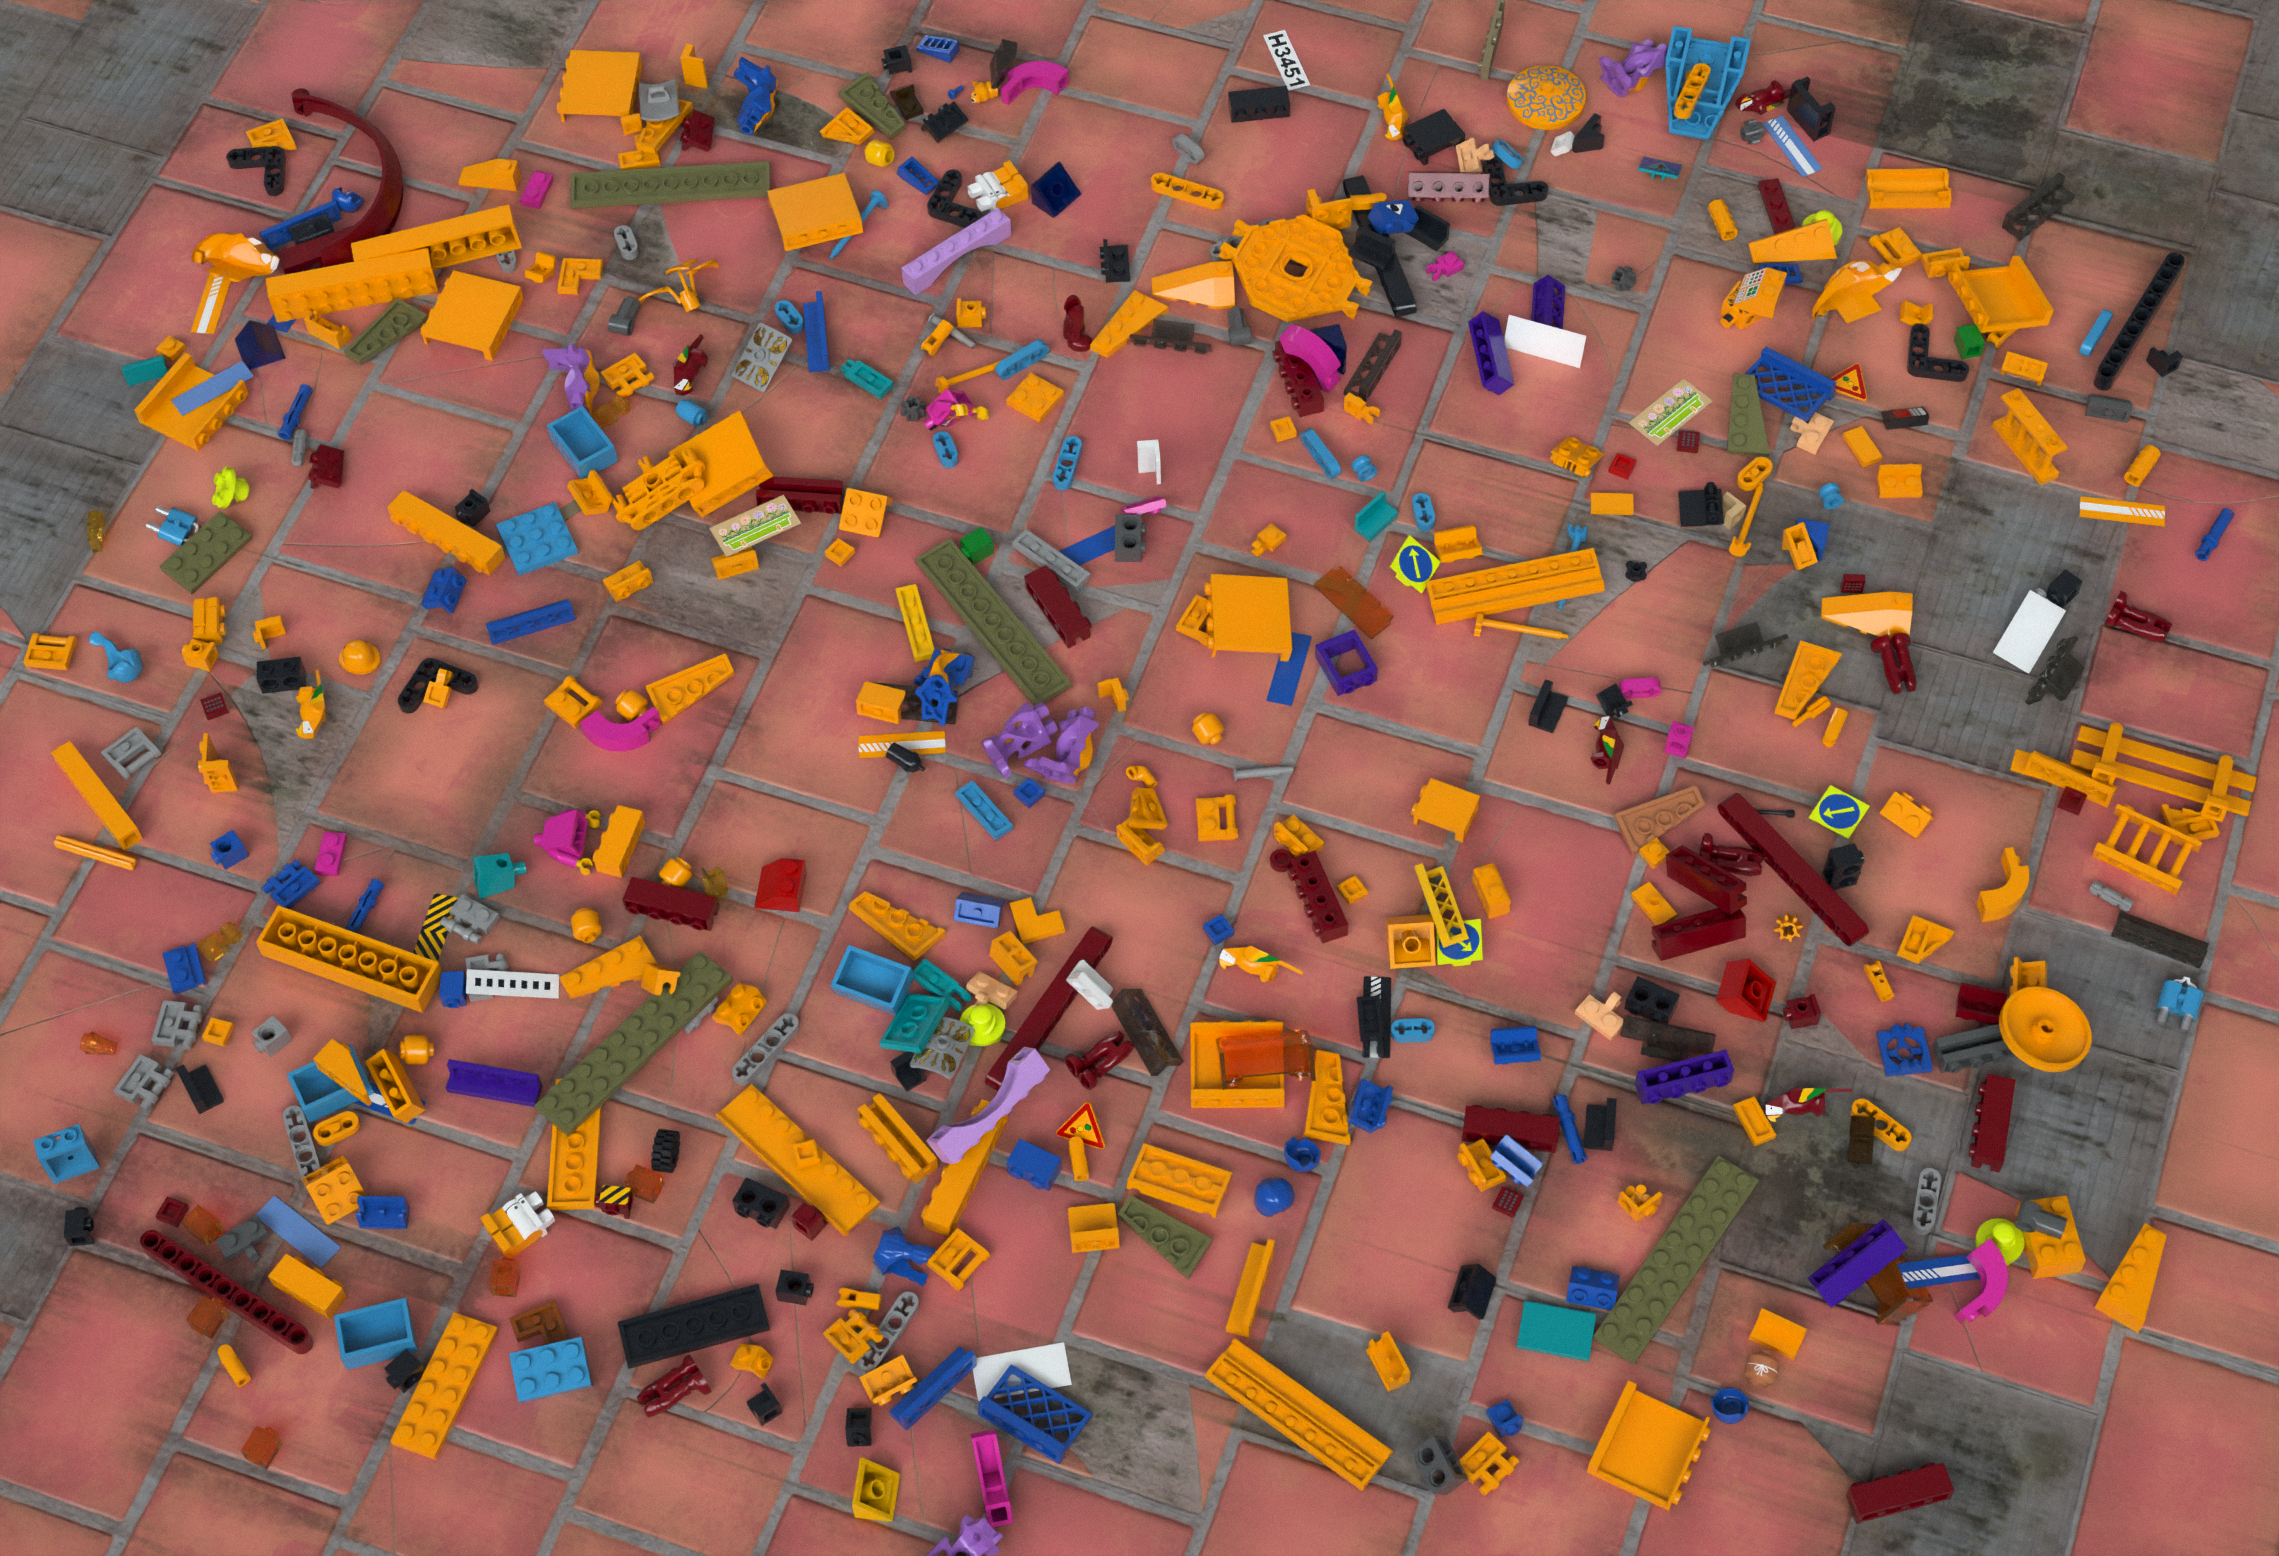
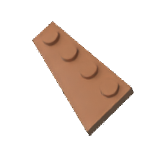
M1695 785L1615 813L1614 819L1631 855H1634L1640 848L1656 837H1661L1703 809L1705 803Z

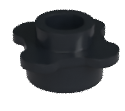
M1628 561L1626 563L1628 569L1625 576L1627 579L1633 582L1646 579L1645 569H1647V564L1645 562L1634 563L1633 561Z

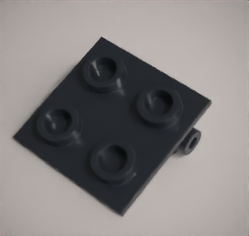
M1708 482L1704 490L1678 491L1681 527L1724 524L1721 489H1717L1714 482Z

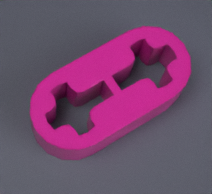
M1654 677L1625 679L1619 683V689L1624 698L1655 697L1661 693L1660 680Z

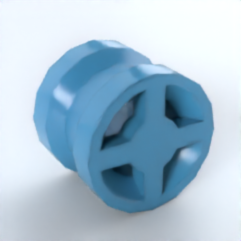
M1368 455L1356 458L1351 465V468L1357 473V477L1361 482L1372 479L1378 471L1376 466L1371 464L1372 461Z
M1829 483L1819 489L1818 493L1820 498L1823 499L1824 508L1834 509L1844 502L1842 494L1839 493L1840 488L1838 484Z

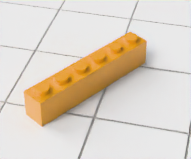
M402 490L387 506L393 523L396 525L401 524L414 535H420L429 544L434 543L443 552L453 554L462 563L467 562L478 572H484L490 576L505 559L504 551L500 544L405 490Z
M982 1099L979 1106L973 1108L970 1118L981 1112L990 1102ZM1008 1114L1002 1116L992 1130L983 1134L980 1137V1142L974 1147H970L959 1162L945 1165L941 1174L942 1180L939 1185H935L931 1194L932 1200L929 1205H925L922 1211L921 1218H923L924 1228L950 1237L1003 1132L1009 1119Z

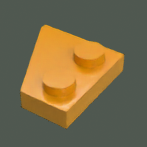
M283 118L246 131L252 148L279 146L283 150L297 149Z
M1136 787L1132 792L1129 817L1130 827L1164 830L1168 826L1154 789Z
M2163 804L2160 807L2166 826L2185 835L2192 834L2201 841L2216 838L2220 833L2215 820L2200 816L2201 812H2195L2183 808L2182 811L2171 809L2167 804Z
M1913 915L1897 956L1919 964L1952 939L1955 931Z

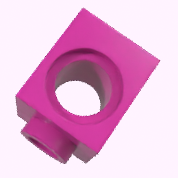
M1673 721L1664 753L1686 759L1694 727Z

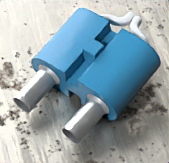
M157 506L155 512L166 516L167 520H164L161 526L151 522L146 524V529L158 533V538L180 547L188 540V535L192 533L194 528L195 533L199 529L198 524H196L197 516L175 507L168 510Z
M2185 976L2181 980L2164 981L2156 1006L2160 1010L2157 1023L2165 1025L2168 1013L2179 1014V1017L2183 1018L2180 1031L2188 1032L2191 1020L2197 1019L2204 992L2197 989L2190 982V978ZM2187 981L2189 986L2187 988L2183 987L2181 983Z

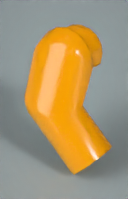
M1127 767L1126 776L1128 778L1143 781L1148 788H1154L1158 784L1146 767Z

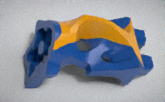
M740 57L738 61L739 68H736L734 71V77L745 84L750 93L743 102L737 124L741 125L740 131L750 135L763 122L771 118L775 107L774 95L778 88V80L771 73V67L768 65L765 68H761Z
M945 648L943 650L934 649L930 663L924 672V678L927 679L923 685L915 690V694L922 701V719L934 718L939 721L941 726L946 725L950 702L958 701V695L953 688L957 685H964L967 678L973 676L975 657L972 654L955 653ZM932 699L938 701L937 706L932 705Z

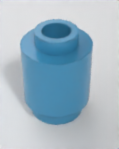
M683 399L678 403L676 413L679 418L694 427H699L706 422L707 411L705 408L691 400Z

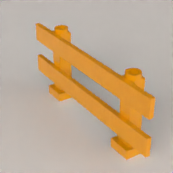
M2117 722L2110 724L2108 733L2081 725L2077 740L2102 747V755L2100 757L2074 749L2070 764L2092 770L2091 779L2112 787L2116 777L2203 803L2200 816L2219 822L2223 821L2227 811L2248 816L2251 801L2228 795L2226 792L2228 785L2253 792L2257 777L2232 770L2234 760L2231 756L2222 755L2219 758L2218 764L2214 765L2123 738L2124 728ZM2117 752L2213 780L2212 789L2115 761Z

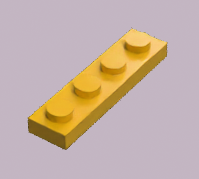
M913 584L895 588L915 662L931 659L934 645L917 585Z

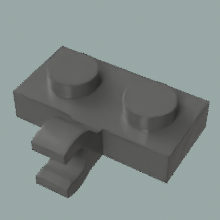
M255 1215L215 1241L227 1261L245 1252L253 1264L261 1259L253 1246L270 1235L259 1217Z

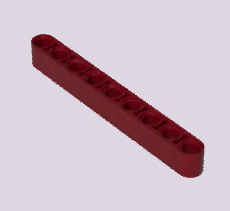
M1734 793L1718 804L1717 809L1723 819L1753 850L1763 853V860L1845 945L1850 947L1869 934L1868 926L1742 795Z
M1094 926L1087 931L989 1071L985 1079V1085L998 1091L1004 1080L1008 1062L1023 1047L1034 1048L1038 1052L1079 993L1066 979L1080 960H1084L1095 970L1109 950L1113 936Z
M148 1230L141 1235L140 1244L149 1258L293 1352L306 1354L312 1349L313 1340L303 1325L160 1232ZM153 1242H157L155 1246L149 1247ZM176 1253L174 1257L167 1259L169 1255ZM194 1265L192 1269L186 1270L188 1266ZM212 1277L210 1281L204 1282L206 1278ZM230 1289L228 1293L222 1294L224 1290ZM244 1301H249L245 1306H240ZM267 1313L265 1317L258 1318L261 1314ZM286 1325L284 1329L277 1330L279 1326ZM305 1337L301 1342L295 1343L298 1338Z

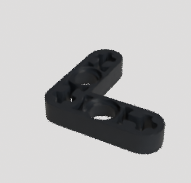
M281 147L233 149L227 153L228 164L233 169L265 167L264 186L267 194L270 196L282 194L284 191L286 158ZM255 155L261 156L258 160L251 159ZM273 169L280 170L278 173L275 174L270 173V171Z
M1495 156L1490 160H1484L1483 171L1484 173H1489V197L1494 205L1504 206L1539 202L1547 198L1548 185L1545 182L1534 181L1507 184L1501 159ZM1491 164H1493V166L1495 167L1494 171H1492ZM1498 178L1501 182L1493 183L1491 179ZM1498 190H1500L1501 197L1497 195ZM1522 191L1524 195L1517 196L1514 192Z
M957 170L947 171L928 201V214L935 219L963 228L982 218L979 211L952 202L962 185V176ZM943 191H947L950 193L948 196L940 195V193ZM953 211L960 213L958 216L949 215Z
M1924 324L1912 326L1909 336L1908 373L1914 377L1954 382L1964 381L1967 378L1969 366L1963 361L1928 357L1929 328ZM1918 332L1921 333V340H1917ZM1913 348H1922L1924 352L1916 353ZM1916 360L1919 361V368L1915 366ZM1940 366L1943 368V371L1937 372L1933 367Z
M427 658L420 663L399 695L398 705L404 713L415 712L423 702L429 681L436 682L440 668L455 674L447 686L465 695H470L477 691V678L470 672L433 658ZM418 682L425 683V686L421 689L414 688V685Z

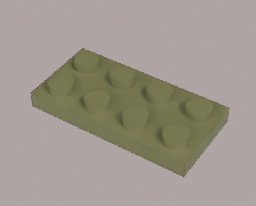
M219 511L160 565V570L192 595L251 541L252 536L223 512Z

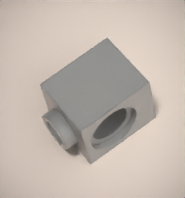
M274 1016L251 1032L255 1040L253 1042L255 1048L261 1054L265 1052L270 1058L292 1041L288 1030ZM274 1036L272 1039L266 1040L268 1037Z

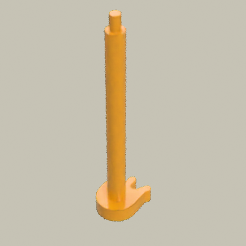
M1000 361L946 379L944 376L936 378L935 387L937 386L938 393L942 394L951 385L994 371Z
M1763 483L1756 487L1738 539L1734 536L1730 544L1729 552L1734 556L1742 557L1750 549L1751 543L1744 544L1763 492Z
M1477 612L1473 635L1480 637L1482 626L1556 639H1568V634H1562L1560 631L1483 618L1484 613Z

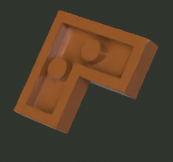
M555 1300L509 1318L518 1342L539 1334L542 1335L545 1345L569 1340Z

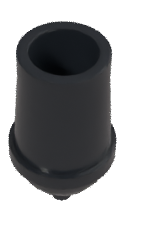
M895 742L890 745L886 752V758L903 768L905 772L914 773L918 770L924 772L926 769L921 766L922 759L917 752H912Z

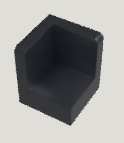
M2153 347L2150 349L2146 361L2161 377H2164L2179 368L2183 356L2178 350L2168 355L2164 350L2158 351Z
M906 1051L891 1060L890 1064L892 1073L905 1091L908 1092L925 1082L926 1076L924 1069L911 1068L910 1062L914 1055L912 1052Z
M765 1382L761 1384L762 1392L747 1401V1406L761 1426L782 1414L780 1403Z

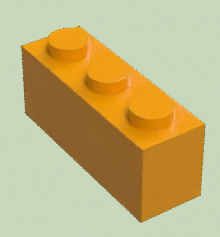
M617 805L615 812H612L609 817L607 831L602 833L601 845L593 854V862L597 872L620 878L623 877L646 823L643 811Z
M382 1049L365 1061L394 1118L408 1123L426 1110L396 1054Z
M285 1254L268 1275L273 1286L330 1320L347 1299L343 1290L344 1286L336 1279L330 1281L325 1278V1274L318 1268L314 1267L311 1269L307 1267L306 1262L300 1257L295 1256L293 1258Z

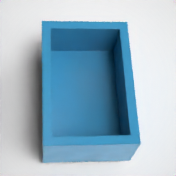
M583 406L547 425L551 442L580 479L587 478L590 470L595 469L598 473L618 462L615 446Z
M848 945L830 987L837 995L895 1016L908 994L915 974L911 967Z
M351 1044L348 1046L351 1049L350 1054L370 1096L374 1092ZM311 1062L286 1074L309 1123L359 1101L358 1098L318 1070L315 1062Z
M406 1297L334 1315L340 1356L347 1370L394 1359L406 1349L411 1354L419 1352L412 1310Z
M582 1337L509 1353L518 1402L521 1404L594 1387L585 1342Z

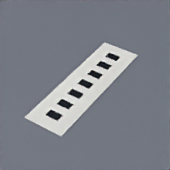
M467 969L466 994L559 999V974Z

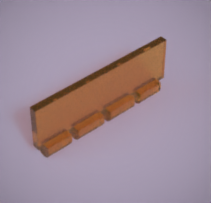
M1342 567L1335 571L1333 569L1314 583V587L1371 640L1391 625L1390 621L1394 615L1384 605L1380 607L1381 603L1371 593H1366V589L1355 579L1351 580L1352 576Z

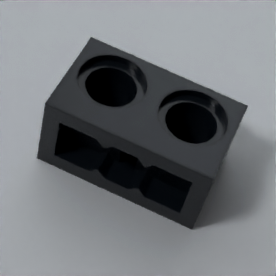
M300 657L258 661L257 682L262 694L300 690V687H306V670Z
M1855 843L1829 850L1823 874L1828 885L1833 890L1857 885L1859 875H1861V868L1864 864L1862 851H1858Z
M1637 976L1626 998L1624 1009L1635 1016L1640 1015L1649 1019L1653 1024L1667 1027L1678 1006L1680 994ZM1637 997H1642L1645 1000H1638ZM1662 1006L1665 1007L1666 1010H1661L1657 1007Z
M747 1177L732 1200L735 1212L743 1218L750 1217L755 1219L759 1225L766 1228L770 1226L774 1229H777L790 1207L787 1195ZM748 1198H754V1199H755V1200H754L753 1202H751V1203H746V1202H745V1200H747ZM770 1207L776 1208L773 1212H765Z

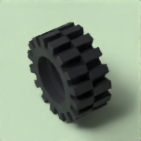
M658 1129L652 1146L653 1152L651 1153V1167L653 1171L673 1173L675 1171L680 1151V1133L678 1131Z

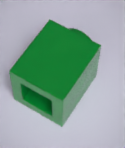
M1977 325L1957 327L1954 343L1961 359L1981 356L1985 341Z
M982 527L960 539V550L973 565L994 554L993 540Z

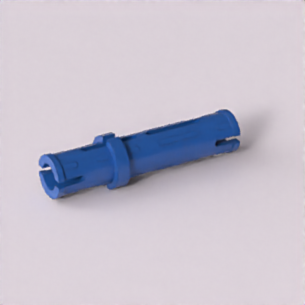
M300 385V389L289 412L283 417L284 422L278 431L280 438L290 440L295 427L299 425V418L313 392L310 386Z
M2223 508L2208 534L2203 536L2201 545L2195 552V557L2199 555L2198 560H2208L2212 550L2218 547L2219 539L2235 516L2234 512L2231 513L2232 510Z
M371 879L364 895H360L358 899L359 904L345 927L346 930L355 933L359 932L371 908L376 906V899L384 888V884L381 881Z
M1565 1094L1557 1095L1552 1101L1560 1118L1559 1125L1561 1124L1573 1164L1583 1163L1588 1158L1576 1127L1575 1114L1570 1109L1567 1096Z

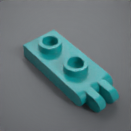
M848 359L846 365L843 364L840 367L848 380L880 400L894 387L892 380L859 360L854 362Z

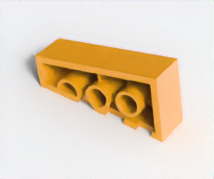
M2146 1223L2143 1225L2095 1306V1309L2136 1333H2139L2145 1322L2167 1237L2166 1234Z

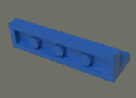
M333 200L259 232V235L267 248L272 250L293 241L289 226L326 212L331 223L342 220L338 205Z
M816 291L817 302L803 303L809 372L830 370L822 291Z
M569 599L486 623L492 645L574 621L575 616Z
M959 1346L889 1411L890 1416L907 1431L977 1366L976 1355L971 1350L966 1352Z

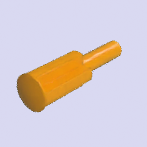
M1822 696L1809 705L1805 713L1792 722V726L1797 727L1808 718L1814 719L1829 708L1831 703L1828 698Z

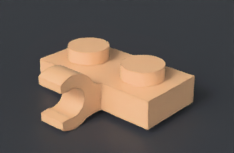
M1474 138L1456 145L1460 172H1483L1480 160H1490L1495 157L1493 149L1490 150L1489 144H1484L1478 148Z
M1816 412L1809 423L1795 416L1790 429L1802 434L1798 440L1797 447L1816 455L1833 426L1834 420Z
M980 971L967 983L966 990L975 994V998L978 999L973 1007L978 1005L986 1006L990 1002L1005 1010L1017 998L1018 991Z
M1616 992L1610 995L1605 1004H1602L1589 994L1575 1010V1015L1610 1041L1626 1025V1021L1613 1012L1621 1004L1620 999L1622 998Z

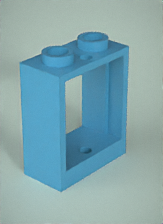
M80 1124L33 1140L38 1160L54 1184L100 1168L95 1149Z

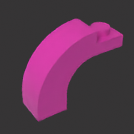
M1032 61L1018 65L1007 73L1008 82L1004 83L1001 88L1002 102L1009 105L1021 92L1033 87L1044 88L1058 95L1069 84L1068 69L1047 61Z
M1291 324L1282 333L1279 339L1285 353L1300 357L1306 361L1316 373L1322 391L1329 392L1341 379L1337 371L1341 364L1332 349L1316 334L1300 326Z
M652 707L632 722L616 724L608 721L596 710L581 721L580 725L583 735L594 745L609 751H629L650 742L648 733L658 728L661 724L659 712Z
M1991 1238L1966 1257L1979 1274L1981 1289L1975 1300L1954 1315L1959 1323L1966 1319L1971 1322L1981 1313L1986 1317L2000 1304L2005 1295L2008 1283L2007 1266L2003 1255Z

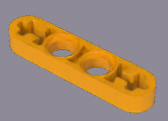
M1698 63L1692 68L1675 103L1674 115L1677 118L1687 119L1692 115L1710 77L1711 69L1707 64ZM1695 83L1699 84L1700 86H1692L1691 84ZM1685 96H1692L1694 98L1689 99L1685 98Z
M1160 172L1153 174L1151 177V188L1157 193L1212 210H1218L1224 205V194L1217 189ZM1175 186L1183 187L1181 191H1176L1173 188ZM1197 191L1202 193V195L1195 197L1192 193Z

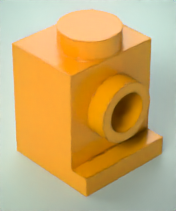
M957 298V326L982 327V319H986V307H982V301H961V298Z
M192 639L189 644H184L182 648V655L186 665L209 672L219 656L214 642L206 643Z

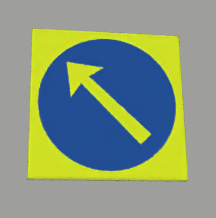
M1408 535L1389 567L1397 573L1395 577L1405 586H1413L1420 593H1423L1426 588V581H1430L1441 561Z
M1830 785L1810 814L1809 819L1849 839L1870 806Z
M1481 919L1463 921L1469 939L1444 948L1436 929L1438 965L1452 964L1456 967L1470 965L1472 961L1483 960ZM1452 926L1448 935L1452 937L1461 934L1462 931Z

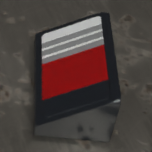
M1924 407L1882 411L1886 430L1928 425L1929 414Z

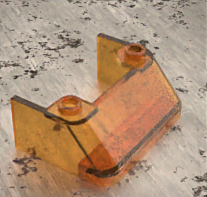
M1307 1030L1234 1035L1215 1039L1222 1090L1239 1085V1082L1244 1077L1289 1073L1295 1080H1306L1309 1076L1311 1081H1316L1313 1043Z
M1850 1222L1827 1241L1823 1247L1825 1250H1836L1837 1255L1876 1224ZM1902 1254L1883 1267L1879 1273L1874 1274L1865 1281L1880 1302L1877 1306L1879 1318L1875 1320L1878 1325H1894L1933 1302V1298L1926 1287L1907 1288L1897 1266L1898 1263L1907 1262Z

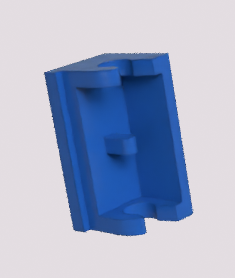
M358 1196L359 1212H356V1218L359 1228L407 1229L410 1206L405 1197Z

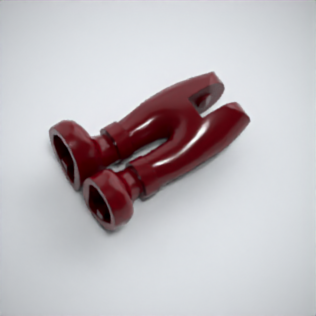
M1070 295L1064 303L1066 316L1063 323V337L1068 339L1067 345L1070 349L1077 352H1085L1090 349L1092 338L1089 335L1083 334L1085 331L1084 307L1076 295Z
M2120 591L2105 622V625L2109 627L2119 626L2124 631L2127 630L2152 642L2162 643L2167 637L2166 633L2172 627V623L2154 613L2137 609L2134 606L2130 607L2127 604V594L2123 591Z
M1895 633L1891 639L1888 634L1883 635L1870 643L1872 652L1881 653L1886 680L1894 695L1901 693L1900 682L1902 681L1905 683L1907 692L1916 691V676L1910 652L1907 648L1911 644V639L1906 633ZM1892 646L1896 650V656L1898 658L1900 667H1898L1896 664Z
M1710 833L1703 834L1699 852L1700 856L1729 873L1748 877L1762 874L1760 863L1763 862V853L1743 847L1716 846L1713 844V837Z
M1119 1030L1100 1040L1089 1052L1082 1055V1058L1075 1054H1068L1064 1059L1072 1075L1075 1078L1079 1077L1081 1085L1091 1090L1096 1087L1097 1078L1103 1077L1108 1071L1123 1061L1135 1046L1128 1040L1117 1047L1124 1039V1034ZM1106 1056V1057H1105L1103 1060H1101L1099 1063L1095 1064V1062H1097L1099 1059H1101L1102 1057Z
M689 1354L684 1357L682 1365L678 1369L676 1367L673 1368L670 1372L645 1387L636 1398L640 1404L649 1403L644 1408V1412L649 1418L670 1409L683 1397L691 1394L693 1390H698L703 1395H708L712 1391ZM676 1383H679V1384H678L677 1386H675L674 1388L668 1390L669 1388H671V1387H672L673 1385H675Z

